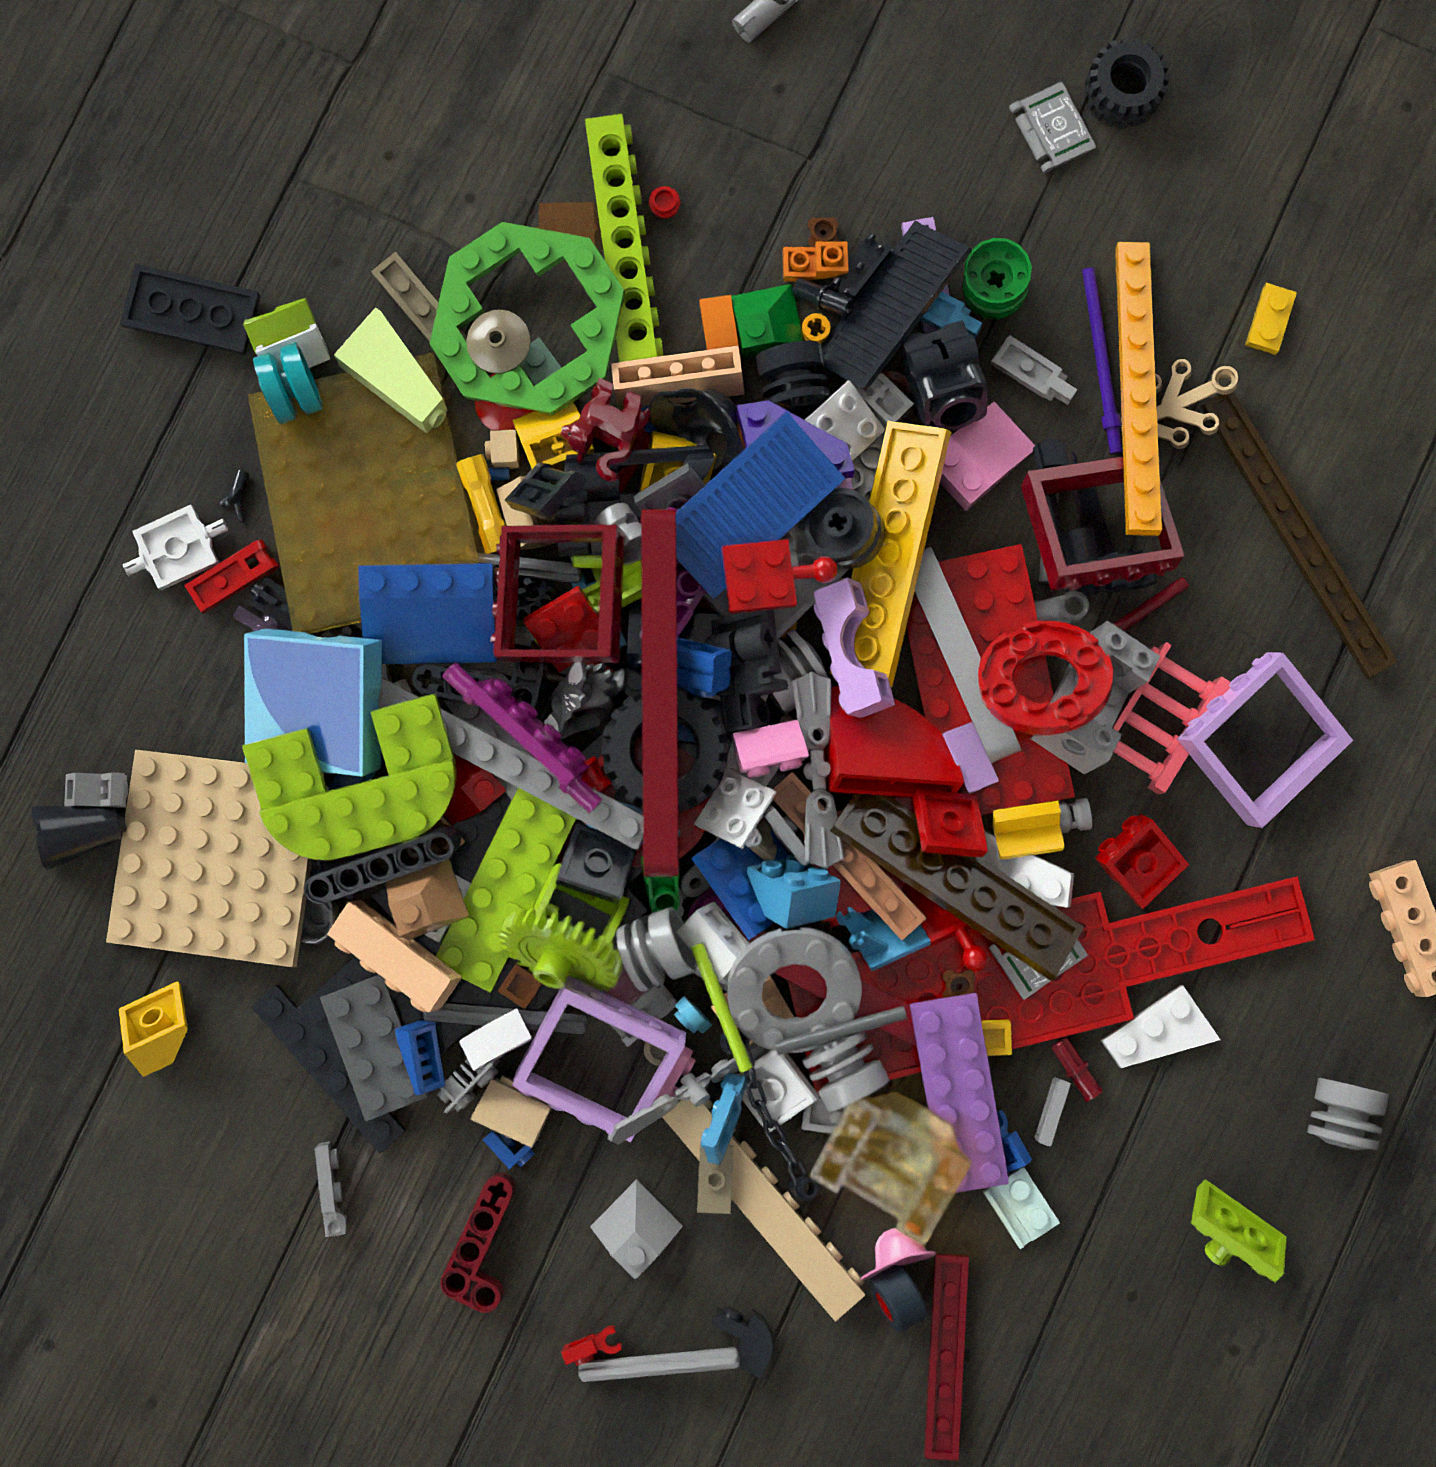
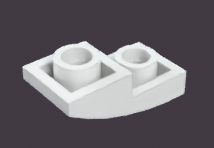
M515 1009L474 1031L459 1042L473 1071L503 1057V1054L532 1040L518 1009Z

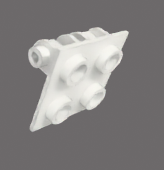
M850 380L805 419V421L847 443L852 461L885 431Z
M728 769L694 825L740 848H743L744 845L748 847L758 846L762 836L755 827L777 792Z

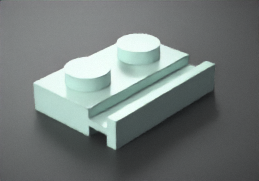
M1024 1167L1008 1174L1009 1184L983 1190L986 1198L1019 1249L1060 1224Z

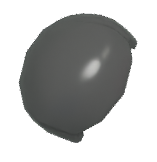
M306 898L301 942L319 944L331 938L327 933L340 915V910L333 900L317 904Z

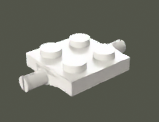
M188 505L132 531L139 545L140 557L124 563L123 568L128 576L143 569L148 570L152 574L157 588L162 591L218 565L219 561L212 548L211 538L228 531V527L223 518L205 526L200 521L195 508L192 505Z

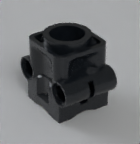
M963 320L947 324L935 332L916 333L909 335L901 345L903 355L902 375L910 400L914 403L912 406L916 418L921 417L924 426L953 431L979 421L987 415L988 386L978 364L979 354L975 339L972 334H968Z

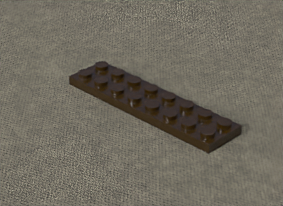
M854 793L830 830L840 839L1050 981L1057 977L1084 928L981 857L923 852L916 813L890 796Z

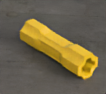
M484 454L463 459L457 462L456 466L462 484L468 491L479 524V535L485 553L492 554L497 552L496 544H500L501 526H506V522L502 519L491 486V475Z

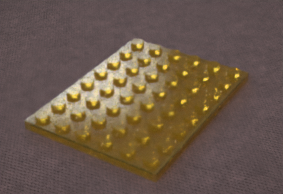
M434 353L415 356L414 359L445 402ZM347 372L314 379L324 409L307 415L300 408L296 398H293L298 413L297 419L281 425L266 402L263 392L248 395L294 632L310 634L361 622L358 565L480 564L465 492L456 466L458 460L448 413L446 412L444 421L437 428L433 427L427 434Z

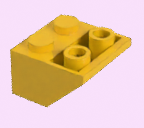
M574 402L553 416L534 411L512 420L532 469L538 463L543 462L552 465L554 469L562 470L566 455L578 454L568 447L567 441L561 436L563 426L573 423L580 417ZM592 445L587 453H594Z

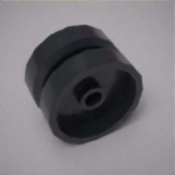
M843 487L831 491L806 514L804 520L805 536L810 546L822 557L833 559L837 567L844 569L858 568L872 561L881 550L885 538L884 521L878 510L856 490Z

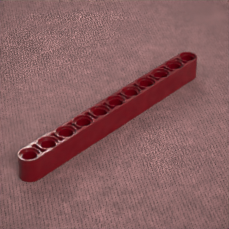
M642 509L644 877H678L676 509Z

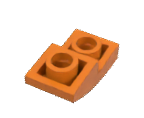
M816 242L815 247H783V282H793L799 278L807 281L848 274L847 242Z
M731 295L699 299L706 349L738 346Z

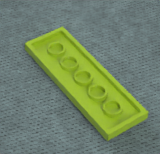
M518 787L464 897L470 917L451 924L436 957L461 975L462 979L491 993L510 952L504 951L502 949L504 945L499 943L500 938L498 935L503 923L513 911H519L522 908L529 911V909L534 907L547 876L555 865L577 818Z

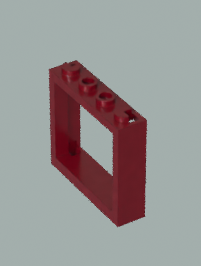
M1123 456L1028 471L1021 485V490L1051 591L1070 588V591L1089 584L1104 586L1113 580L1119 579L1134 581L1142 578L1144 575L1155 573L1158 576H1164L1167 571L1176 570L1184 558V552L1161 481L1162 531L1158 536L1162 548L1161 551L1066 566L1045 495L1124 482Z
M617 524L501 526L500 544H496L497 553L500 556L499 568L495 570L494 575L495 585L498 588L497 601L493 603V617L496 620V630L491 637V642L494 643V657L503 662L619 663L625 532ZM603 542L597 650H515L520 544Z

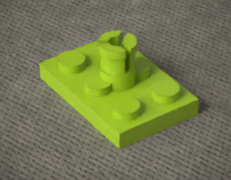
M1204 1179L1197 1187L1191 1224L1201 1234L1213 1238L1205 1245L1207 1256L1217 1265L1221 1264V1266H1225L1233 1255L1238 1256L1251 1265L1256 1273L1262 1276L1265 1275L1273 1282H1276L1284 1272L1287 1236Z

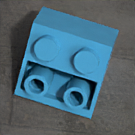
M788 855L786 859L777 861L765 860L762 864L747 868L748 877L764 916L787 929L835 917L841 880L828 874L826 869L815 867L810 863L806 866L801 865L794 855Z

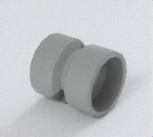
M616 503L609 506L596 518L594 525L617 524L625 532L624 565L637 562L642 558L641 523H639L637 516L628 504Z

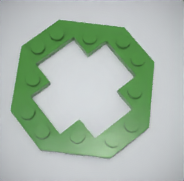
M501 222L449 257L429 344L465 399L487 401L500 406L521 410L523 408L539 411V413L553 416L593 390L599 378L607 380L608 365L612 349L614 348L619 315L626 293L590 238ZM520 252L523 253L538 277L565 260L597 307L571 324L573 331L587 352L535 386H533L521 366L506 373L495 374L490 378L487 372L479 368L471 359L467 350V342L459 329L485 313L469 286Z

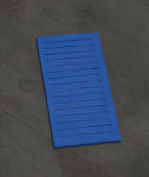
M786 411L676 512V559L704 590L715 599L726 589L722 546L779 540L846 478L793 419L791 413Z

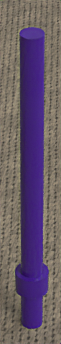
M1090 267L1083 269L1082 273L1104 416L1101 419L1103 431H1107L1110 455H1116L1123 452L1119 430L1122 427L1121 415L1116 410L1095 268Z

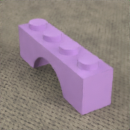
M845 578L814 591L816 601L814 603V610L816 616L822 622L824 630L822 640L831 655L833 663H831L830 668L833 677L839 684L841 692L839 694V702L842 709L848 715L862 718L894 706L895 702L887 674L866 669L861 665L855 654L854 638L857 628L863 619L870 614L861 583Z

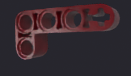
M503 1172L492 1175L483 1186L440 1282L441 1290L447 1297L482 1313H488L496 1309L504 1293L503 1286L499 1280L479 1271L516 1189L513 1178ZM499 1182H502L504 1184L503 1190L507 1193H502L496 1204L489 1203L496 1191L492 1185L496 1186ZM478 1213H490L494 1220L493 1226L488 1228L482 1227L477 1220ZM468 1242L475 1243L479 1248V1256L470 1258L465 1255L463 1250L464 1244ZM452 1273H459L464 1277L465 1286L463 1288H455L451 1285L449 1276ZM483 1287L491 1288L495 1293V1300L492 1302L483 1301L479 1296V1289Z

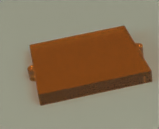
M594 202L539 203V225L536 228L587 237L595 245V232H597L598 228L594 224Z

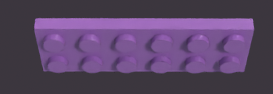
M976 993L910 1004L943 1193L950 1194L1009 1184Z

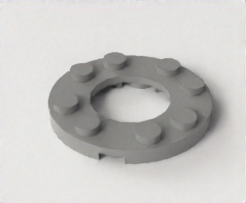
M802 927L801 930L781 932V929L775 930L751 942L735 960L727 982L729 1009L738 1028L756 1044L776 1051L775 1042L852 1021L860 1005L862 990L859 972L850 952L832 936L818 930ZM791 964L807 965L822 975L826 981L827 993L825 1001L816 1012L811 1013L805 1018L793 1017L782 1019L767 1009L762 999L763 985L769 975L780 967ZM821 1043V1044H818V1045H814V1046L807 1047V1048H804V1049H800V1050H797V1051H793V1052H790V1053H797V1052H804V1051L813 1050V1049H815L816 1047L821 1046V1045H823V1044H825V1043Z

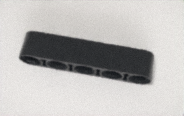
M442 825L427 830L415 838L380 847L323 867L306 881L304 886L305 895L313 903L322 904L449 859L461 844L460 833L453 826ZM436 838H445L449 843V849L445 850L439 847ZM408 847L414 848L419 854V860L411 859L406 849ZM377 858L384 859L389 865V870H382L377 864ZM347 869L356 871L359 881L352 880L348 876ZM318 879L327 882L329 891H324L319 887Z

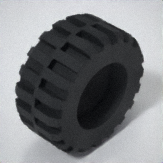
M678 688V723L685 726L691 732L697 747L696 759L692 768L683 777L678 779V813H681L684 810L693 809L702 801L708 799L718 784H720L727 766L728 742L724 725L721 723L713 707L711 708L700 696H695L689 693L688 690ZM640 691V694L634 697L630 696L623 701L624 704L611 715V720L603 733L604 741L603 745H601V754L603 756L605 772L617 792L635 807L643 809V772L638 767L634 756L636 739L643 730L642 691Z

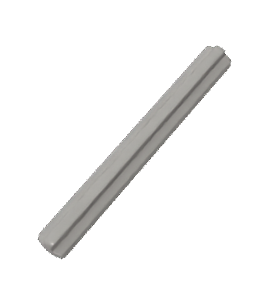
M723 1348L592 1360L579 1365L578 1374L581 1381L588 1382L733 1369L739 1367L740 1356L737 1348Z

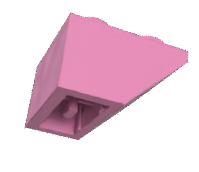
M798 720L737 732L731 736L739 774L747 773L749 779L767 775L770 772L769 768L779 766L780 772L800 768L799 766L802 765V761L809 756Z

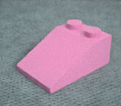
M993 402L987 407V415L983 419L957 430L950 436L940 484L967 511L1033 453L1035 445L1006 413Z

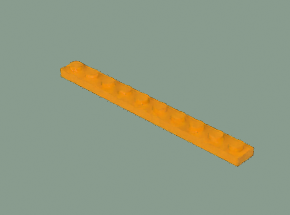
M1118 242L1115 250L1126 535L1159 536L1162 531L1150 245L1149 243Z

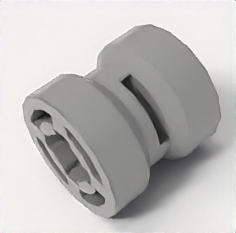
M1087 798L1076 799L1074 803L1069 804L1065 801L1059 802L1062 833H1068L1071 829L1078 828L1080 831L1092 829V815Z

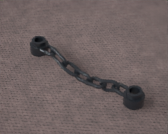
M737 1028L753 1067L744 1072L747 1082L746 1092L750 1103L757 1110L764 1124L763 1130L773 1148L779 1150L788 1163V1172L792 1178L789 1183L791 1196L799 1201H811L818 1193V1183L813 1176L808 1174L802 1160L796 1158L787 1145V1138L781 1126L776 1120L772 1119L766 1107L767 1099L762 1084L757 1080L754 1068L755 1060L749 1049L750 1039ZM723 1032L720 1037V1046L725 1053L733 1055L726 1035ZM751 1088H758L762 1101L759 1099L755 1101ZM774 1126L782 1138L777 1143L768 1130ZM799 1165L803 1174L795 1175L793 1168H797ZM806 1183L809 1184V1189L807 1193H805L804 1190Z

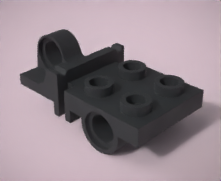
M774 609L743 612L712 620L713 635L708 636L704 644L732 651L731 666L729 667L730 685L727 689L716 693L717 696H720L723 725L726 733L730 734L768 726L770 711L767 703L761 696L788 690L787 680L774 678V674L781 673Z

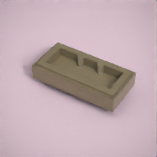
M700 1144L697 1213L731 1214L733 1145H728L722 1163L717 1165L708 1163L704 1148Z

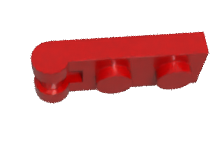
M263 539L251 543L184 585L201 613H207L262 577L272 574L280 567L275 558H270L266 551L268 547ZM255 557L259 565L251 569L247 561Z

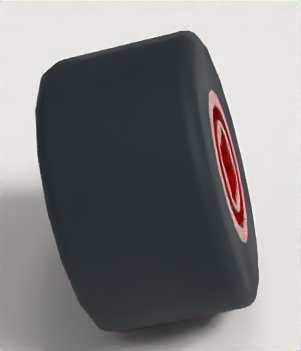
M893 1265L870 1279L869 1285L876 1303L887 1321L897 1332L902 1333L926 1318L927 1309L923 1298L910 1276L901 1266Z

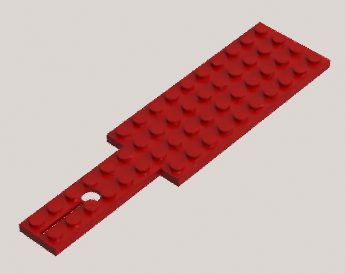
M1298 876L1110 923L1101 892H1095L1071 898L1070 907L1056 906L1059 911L1084 927L1078 937V941L1088 956L1026 999H1022L989 950V947L995 943L975 929H968L975 944L985 948L989 954L987 967L982 971H972L976 977L973 982V992L977 995L981 1021L1009 1020L1011 1022L1012 1049L1134 1019L1126 990L1128 986L1315 940ZM1205 919H1213L1221 926L1222 935L1214 944H1205L1198 937V926ZM956 935L934 946L928 945L872 972L860 951L850 953L856 963L861 981L909 1006L912 1003L942 999L943 992L946 990L943 974L947 970H953L955 973H964L966 970H969L963 963L964 950ZM995 944L1000 950L1001 954L1007 952L1006 950ZM788 981L796 1017H808L811 1013L816 1012L825 1001V999ZM958 983L956 985V988L960 990L962 988V984ZM855 1015L853 1020L859 1019L860 1017ZM879 1027L866 1030L867 1037L855 1045L856 1048L872 1044L874 1049L862 1059L864 1063L880 1060L890 1080L922 1072L918 1048ZM815 1049L805 1051L806 1057L810 1055ZM817 1064L810 1067V1074L819 1069L821 1065ZM827 1077L812 1080L815 1091L818 1093L829 1082Z

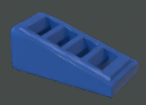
M420 1020L396 1028L397 1042L415 1095H422L445 1086L435 1022ZM422 1047L423 1052L419 1053L418 1048ZM426 1060L428 1064L421 1067L420 1062ZM431 1072L432 1077L423 1080L422 1075Z

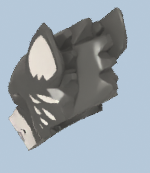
M573 663L566 678L558 684L552 693L551 705L553 712L544 721L545 725L550 724L561 734V741L574 733L602 726V722L609 719L612 715V709L615 706L612 699L624 689L625 670L623 668L613 674L610 669L605 670L606 665L604 663L596 666L593 664L586 666L585 663ZM586 709V713L582 716L577 717L573 714Z

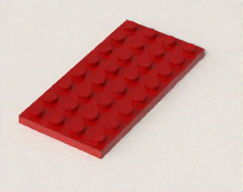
M1022 544L938 562L981 658L992 641L1002 633L1006 632V634L1023 628L1025 623L1038 621ZM914 591L906 625L925 718L943 734L973 721ZM1045 655L1031 657L1019 664L1013 673L1012 679L1016 691L1032 702L1044 703L1047 701L1050 703L1053 697V690ZM1013 729L1021 751L991 763L999 782L971 793V795H977L981 816L992 814L993 810L1073 798L1075 795L1068 763L1031 740L1033 734ZM964 783L957 793L969 794Z

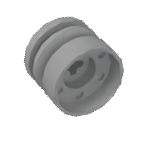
M793 629L786 633V638L792 648L789 649L780 638L777 640L781 673L774 674V678L787 680L788 690L768 694L771 701L784 716L796 709L792 680L798 679L809 672L828 678L824 664L818 654Z
M673 907L649 915V928L640 919L633 921L632 926L625 924L617 929V944L623 965L631 981L641 992L652 989L653 984L655 986L664 984L665 971L673 980L696 972L697 963L692 951L676 933L683 926L684 922Z
M865 1031L818 1046L810 1055L802 1060L805 1068H810L817 1064L821 1065L819 1069L809 1075L811 1080L828 1078L829 1082L818 1091L828 1112L838 1110L869 1095L890 1080L880 1060L864 1063L862 1058L874 1049L872 1044L856 1048L855 1045L867 1037Z
M1319 1077L1314 1098L1329 1105L1328 1111L1311 1112L1312 1117L1325 1120V1125L1321 1127L1309 1124L1307 1133L1316 1135L1326 1143L1349 1149L1378 1150L1380 1142L1366 1138L1365 1133L1366 1131L1382 1133V1128L1368 1122L1369 1115L1385 1116L1389 1094Z

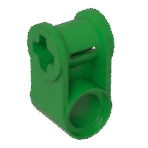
M641 856L645 890L652 911L656 913L669 907H673L677 911L680 907L679 873L678 877H644L643 856Z

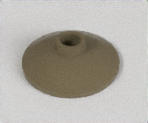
M493 310L484 313L473 322L467 335V350L473 362L482 370L494 374L506 373L520 366L526 359L531 345L530 333L524 321L516 314L506 310ZM494 334H501L502 339L498 343H492V336Z

